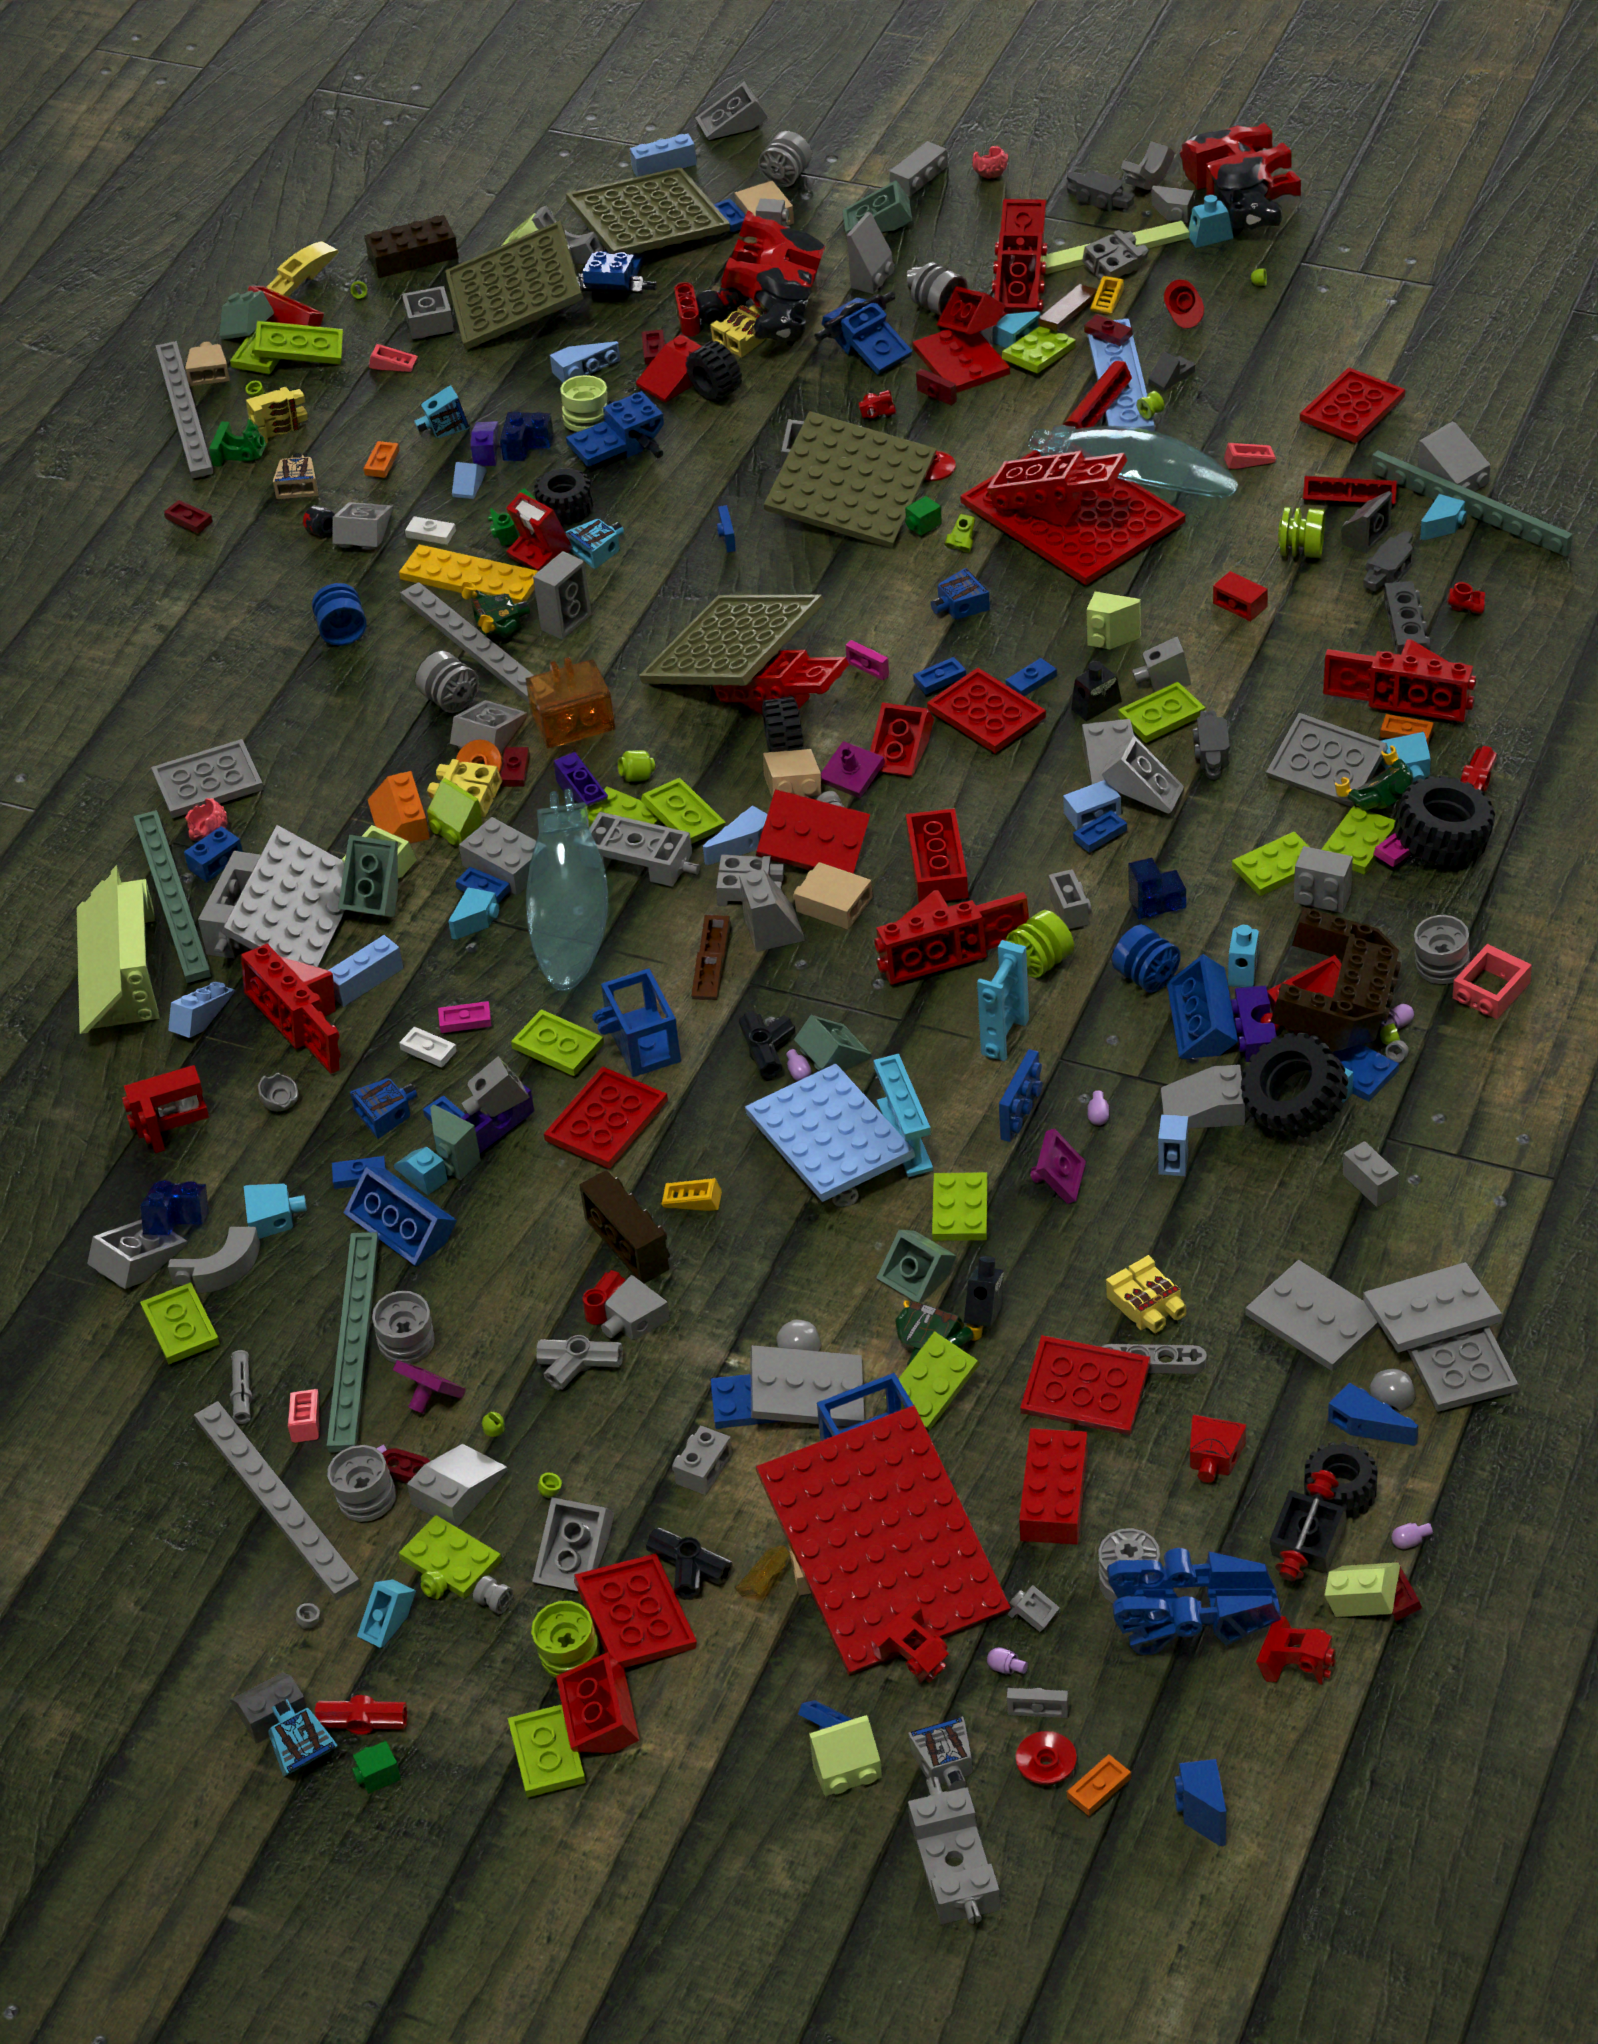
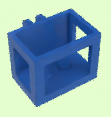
M650 968L601 984L604 1008L594 1012L592 1018L594 1023L599 1024L597 1025L599 1033L604 1035L610 1033L632 1077L681 1062L676 1018ZM641 982L645 1007L622 1014L614 999L613 991ZM656 998L667 1018H661L657 1009Z
M889 1374L817 1402L820 1440L828 1439L902 1410L901 1401L905 1408L913 1406L896 1374ZM885 1389L886 1413L840 1431L838 1430L831 1418V1409Z

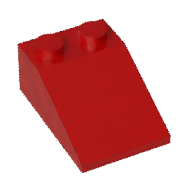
M682 334L665 344L636 381V386L661 401L668 402L693 386L686 371V358L702 346Z
M890 703L881 704L870 752L883 756L885 759V764L878 773L913 777L929 742L934 718L928 708Z

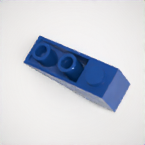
M1351 1383L1329 1402L1328 1421L1350 1435L1413 1446L1418 1442L1419 1425L1415 1424L1409 1417H1404L1393 1410L1388 1404L1375 1399L1364 1389L1358 1388Z

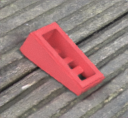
M376 344L370 356L369 368L411 372L418 356Z
M1228 443L1224 455L1228 469H1240L1275 463L1276 461L1270 445Z
M318 1389L292 1392L290 1394L288 1429L291 1441L294 1443L317 1440L319 1438Z

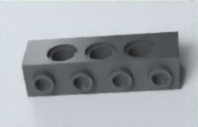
M1413 581L1385 583L1384 604L1395 654H1402L1407 639H1411L1430 650L1429 636L1425 637L1427 635L1426 621H1422L1423 607L1418 606L1420 604L1419 590L1415 591Z

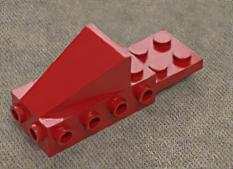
M1003 199L1001 232L999 233V242L995 243V255H998L997 261H994L996 280L992 281V293H995L994 298L1006 305L1003 317L1006 314L1035 311L1043 313V299H1040V294L1045 292L1044 275H1046V262H1043V256H1047L1048 245L1044 243L1046 199Z
M1082 451L1005 461L987 487V491L997 511L1017 509L1065 526L1083 499L1080 492L1086 493L1091 490H1107L1111 488L1128 460L1124 453L1084 458Z
M1407 639L1401 655L1388 651H1377L1375 656L1327 649L1325 654L1323 694L1369 701L1368 707L1464 722L1468 710H1473L1475 696H1471V690L1474 691L1476 676H1472L1473 666L1448 662L1417 642Z
M779 650V653L765 664V668L759 671L749 684L745 686H712L720 702H741L761 714L764 700L789 696L794 697L799 710L810 698L809 693L823 694L827 692L833 682L842 676V672L849 666L846 657L809 658L806 650Z
M939 890L933 891L897 922L888 923L876 928L877 938L874 939V944L880 958L876 959L879 972L884 973L892 985L987 957L986 950L998 947L1002 940L1006 941L1008 933L1027 922L1029 919L1027 897L1022 892L977 906L971 900L948 907Z
M268 943L241 954L244 993L295 1049L305 1045L330 1074L339 1071L341 1053L338 1048V1040L340 1035L334 1025L331 1026L325 1019V1016L335 1012L333 973L322 968L281 957Z

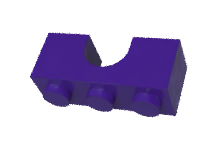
M1266 985L1235 988V999H1231L1233 1015H1237V1018H1234L1236 1033L1241 1034V1037H1238L1239 1051L1244 1052L1246 1062H1250L1249 1059L1253 1053L1256 1055L1260 1051L1259 1047L1264 1043L1268 1045L1271 1043V1039L1277 1037L1274 1023H1260L1262 1016L1270 1013V1002Z
M524 1086L530 1098L495 1117H491L488 1113L484 1114L480 1110L471 1116L466 1113L461 1117V1119L474 1125L479 1153L483 1152L535 1112L532 1093L529 1088Z

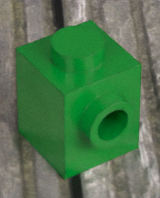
M928 496L905 507V523L907 527L920 536L942 524L941 506Z
M387 1741L372 1747H366L353 1755L356 1767L351 1768L354 1779L357 1785H364L368 1794L401 1780L397 1762Z

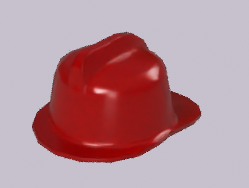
M1184 279L1175 280L1166 287L1164 302L1177 325L1182 328L1196 326L1204 315V304L1195 287Z

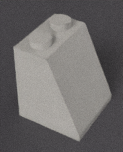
M1452 421L1419 441L1418 468L1471 491H1476L1489 483V462L1455 422Z
M764 870L739 875L744 920L756 952L805 941L792 903Z

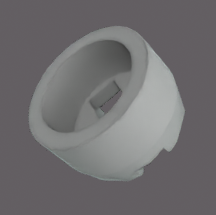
M1395 1040L1387 1045L1385 1053L1387 1058L1398 1063L1407 1057L1409 1047L1403 1041ZM1400 1047L1402 1051L1396 1055L1394 1051Z
M311 1603L300 1605L296 1611L297 1624L303 1629L314 1628L319 1621L320 1611L318 1607ZM304 1614H308V1619L304 1618Z

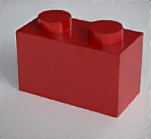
M1229 571L1213 585V604L1251 622L1268 607V589Z

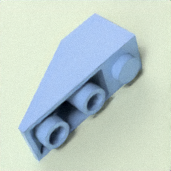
M617 341L571 346L550 355L552 373L563 383L575 376L589 375L621 360L619 343Z
M754 806L741 813L738 818L728 826H725L722 831L703 845L705 864L710 865L720 862L721 855L739 856L757 850L767 814Z
M212 982L210 985L197 989L195 992L171 1002L168 1031L189 1038L203 1032L232 997L235 990L225 987V984L221 982Z

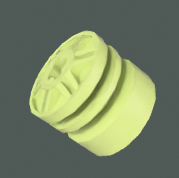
M582 375L570 378L562 384L560 389L563 404L562 417L563 423L568 429L578 432L605 421L603 407L607 406V386L602 379Z

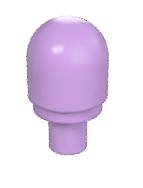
M1400 1004L1391 1009L1386 1024H1380L1381 1029L1392 1023L1395 1024L1396 1029L1409 1024L1414 1018L1412 1007L1407 1004Z
M795 1049L789 1050L786 1053L789 1059L787 1065L793 1079L800 1081L810 1076L812 1070L806 1058L798 1055Z
M1094 1091L1093 1099L1088 1104V1119L1092 1124L1100 1126L1105 1124L1109 1118V1105L1103 1099L1102 1091Z
M1408 1523L1399 1526L1392 1533V1542L1399 1549L1417 1546L1422 1542V1537L1433 1534L1431 1525L1427 1523L1417 1526L1416 1523Z
M994 1648L987 1656V1663L994 1671L1003 1674H1012L1014 1671L1024 1674L1027 1671L1028 1663L1018 1660V1655L1014 1654L1013 1651L1004 1648Z

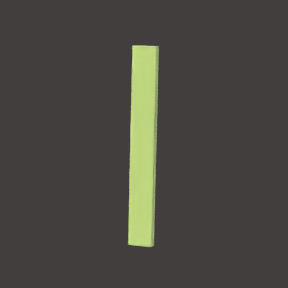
M1182 221L1133 233L1136 237L1135 246L1145 245L1148 249L1190 238V232ZM1089 244L1043 256V262H1046V274L1085 265L1082 262L1084 248Z

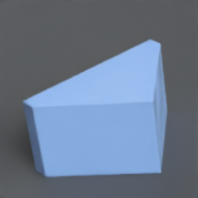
M456 462L452 497L474 499L487 469L478 464Z

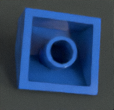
M1216 1759L1179 1763V1776H1174L1176 1811L1182 1812L1184 1824L1217 1845L1226 1846V1807Z

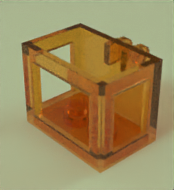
M570 657L564 658L565 667L559 669L556 661L550 662L551 671L525 678L531 715L547 749L615 730L611 694L594 659L572 665Z

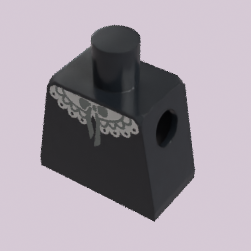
M1093 661L1089 663L1088 671L1075 679L1071 710L1086 722L1122 702L1116 675L1101 662Z
M979 1257V1265L976 1266L969 1277L964 1323L991 1327L1002 1309L1004 1272L1001 1269L995 1268L996 1259L994 1257Z

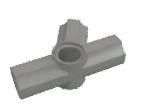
M575 1335L568 1340L541 1339L537 1344L536 1359L538 1364H552L543 1373L544 1378L553 1388L560 1390L564 1389L580 1371L588 1370L591 1366H621L623 1347L620 1342L589 1341L588 1338L582 1335Z

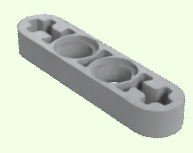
M1106 1344L1101 1346L1150 1356L1151 1363L1148 1373L1196 1374L1202 1372L1207 1364L1206 1351L1200 1346ZM1167 1355L1172 1357L1173 1360L1163 1363L1159 1361V1358ZM1178 1357H1182V1362H1178ZM1191 1358H1197V1361H1191Z

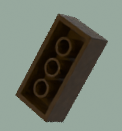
M445 215L433 216L429 219L413 221L410 224L394 226L390 229L374 231L371 234L364 235L367 254L378 278L459 258L456 237Z
M606 1169L579 1184L585 1220L639 1281L644 1284L669 1270L668 1258L670 1254L666 1247L665 1240H667V1234L662 1226H657L653 1222L650 1213L646 1209H641L632 1193L628 1194L624 1190L623 1184L618 1177L614 1178Z

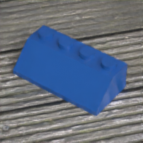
M1202 954L1167 982L1178 1054L1182 1059L1220 1056L1238 1042L1225 967Z
M365 1167L344 1211L345 1215L368 1232H378L379 1240L415 1266H419L447 1243L457 1222L455 1218L387 1169Z

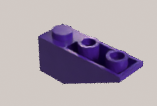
M576 752L554 760L556 782L568 797L585 807L608 799L606 792Z

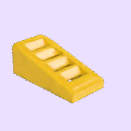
M1102 276L1090 311L1112 315L1123 293L1124 280Z
M715 1178L666 1183L662 1206L663 1208L716 1211L719 1209L722 1191ZM675 1192H678L677 1198H674Z

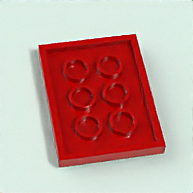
M948 329L912 342L913 350L935 375L956 383L957 393L1010 375L1008 364L980 332L969 335Z
M1348 367L1300 413V421L1357 443L1405 397V389Z
M976 668L927 702V708L930 712L994 753H997L1046 718L1045 709L980 668Z
M775 789L756 856L761 858L763 856H770V860L807 870H813L820 862L854 874L870 814Z
M602 1066L545 1131L544 1139L546 1142L610 1169L668 1101L667 1093Z
M1041 1335L1020 1411L1022 1414L1131 1435L1151 1363L1150 1356Z
M657 1554L574 1574V1583L586 1610L591 1616L605 1653L608 1652L623 1668L696 1649L697 1640Z

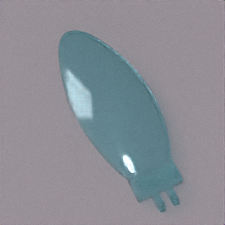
M1054 425L1051 433L1046 429H1036L1028 444L1030 449L1041 451V456L1082 451L1084 458L1124 453L1128 461L1117 478L1145 485L1211 497H1228L1238 489V484L1233 475L1202 451L1174 437L1147 429L1127 426H1096L1076 429L1073 426Z
M572 789L565 790L566 805L559 806V796L557 791L550 792L551 808L537 810L539 835L530 863L526 891L527 923L535 956L549 983L561 991H567L576 987L589 972L603 939L608 914V885L604 864L596 842L588 829L587 805L585 802L574 804Z

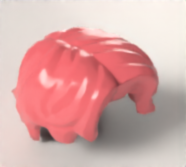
M992 146L989 149V155L979 157L978 152H974L973 169L984 178L999 177L1007 167L1008 154H1005L998 146Z
M206 798L205 804L195 806L185 816L189 828V837L192 841L202 840L221 826L226 829L228 823L224 807L212 798Z

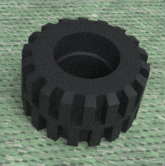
M717 341L706 343L686 358V371L691 383L700 395L709 401H720L737 390L740 384H742V373L735 357L729 349Z
M574 468L553 469L551 472L544 473L543 477H539L534 485L535 499L553 509L560 524L580 521L581 518H585L592 510L593 500L590 480L580 470H574Z
M794 697L764 700L762 714L768 752L804 750L800 715Z
M1331 1442L1328 1443L1327 1447L1321 1445L1317 1448V1452L1313 1451L1309 1455L1304 1469V1495L1312 1497L1306 1488L1308 1484L1315 1483L1311 1478V1474L1325 1470L1334 1474L1335 1479L1343 1478L1351 1481L1349 1483H1339L1337 1488H1331L1335 1496L1332 1500H1325L1326 1502L1345 1507L1346 1519L1350 1516L1352 1519L1357 1518L1359 1513L1365 1514L1368 1511V1506H1373L1377 1492L1378 1470L1377 1466H1375L1374 1458L1369 1457L1368 1451L1365 1449L1359 1450V1446L1356 1444L1349 1446L1347 1442H1341V1444Z

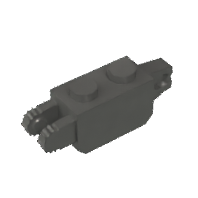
M1095 171L1086 172L1084 175L1076 172H1071L1067 175L1068 182H1071V184H1068L1067 191L1076 195V200L1110 212L1115 208L1128 209L1134 203V196L1123 191V183L1119 179Z
M1401 531L1396 538L1389 537L1384 544L1379 546L1377 553L1370 557L1366 563L1367 574L1363 580L1364 588L1377 591L1381 586L1385 587V583H1395L1401 580L1412 566L1413 547L1410 543L1413 540V534L1409 531Z
M1213 710L1201 711L1200 718H1197V728H1193V743H1198V745H1194L1195 759H1200V769H1206L1207 778L1215 780L1221 777V768H1225L1230 764L1227 720L1217 717L1216 712Z

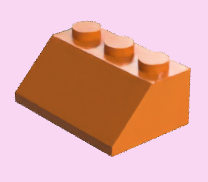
M412 772L388 776L368 799L375 827L407 840L410 844L430 839L426 816Z

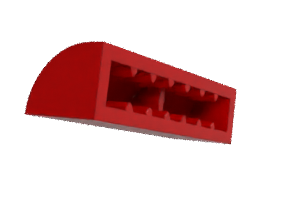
M264 286L248 287V291H263L271 305L274 314L266 321L320 327L324 313Z
M1114 361L1064 422L1062 425L1063 434L1079 438L1087 436L1131 381L1132 376L1126 362Z
M1304 476L1303 499L1368 502L1389 491L1392 493V504H1395L1398 482L1393 480Z

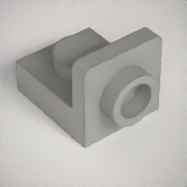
M1032 1585L1025 1593L1019 1590L1010 1601L1013 1608L1007 1615L1013 1618L1018 1613L1035 1629L1041 1632L1060 1607Z

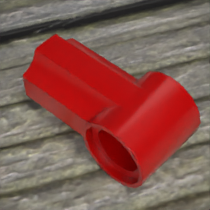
M611 1270L605 1273L593 1289H589L584 1293V1313L588 1323L598 1325L607 1321L605 1303L626 1281L619 1272Z

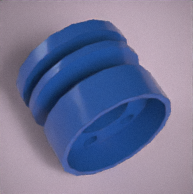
M334 583L323 587L313 597L312 609L315 620L317 621L320 636L326 642L332 645H347L358 640L364 634L367 626L366 617L359 595L353 587L347 584Z
M1140 924L1128 930L1119 940L1112 956V965L1116 971L1126 978L1132 979L1143 990L1152 993L1159 991L1173 978L1181 960V952L1177 946L1161 938L1151 928Z

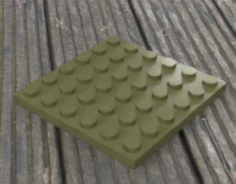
M681 167L566 193L567 202L592 232L594 231L598 240L610 254L620 252L627 255L643 253L647 250L661 249L664 246L681 244L684 241L698 240L705 236L720 235L722 232L730 231V223Z
M557 221L445 270L462 341L466 350L477 347L490 339L498 338L504 333L516 330L527 323L537 321L541 317L555 313L584 299L561 221Z
M809 411L764 503V510L893 549L905 523V507L914 503L935 458L936 448Z
M718 595L639 675L642 683L654 685L704 684L706 686H745L752 681V678L759 671L765 668V664L772 657L776 656L786 643L791 641L792 636L802 629L812 616L817 614L818 609L825 601L822 595Z

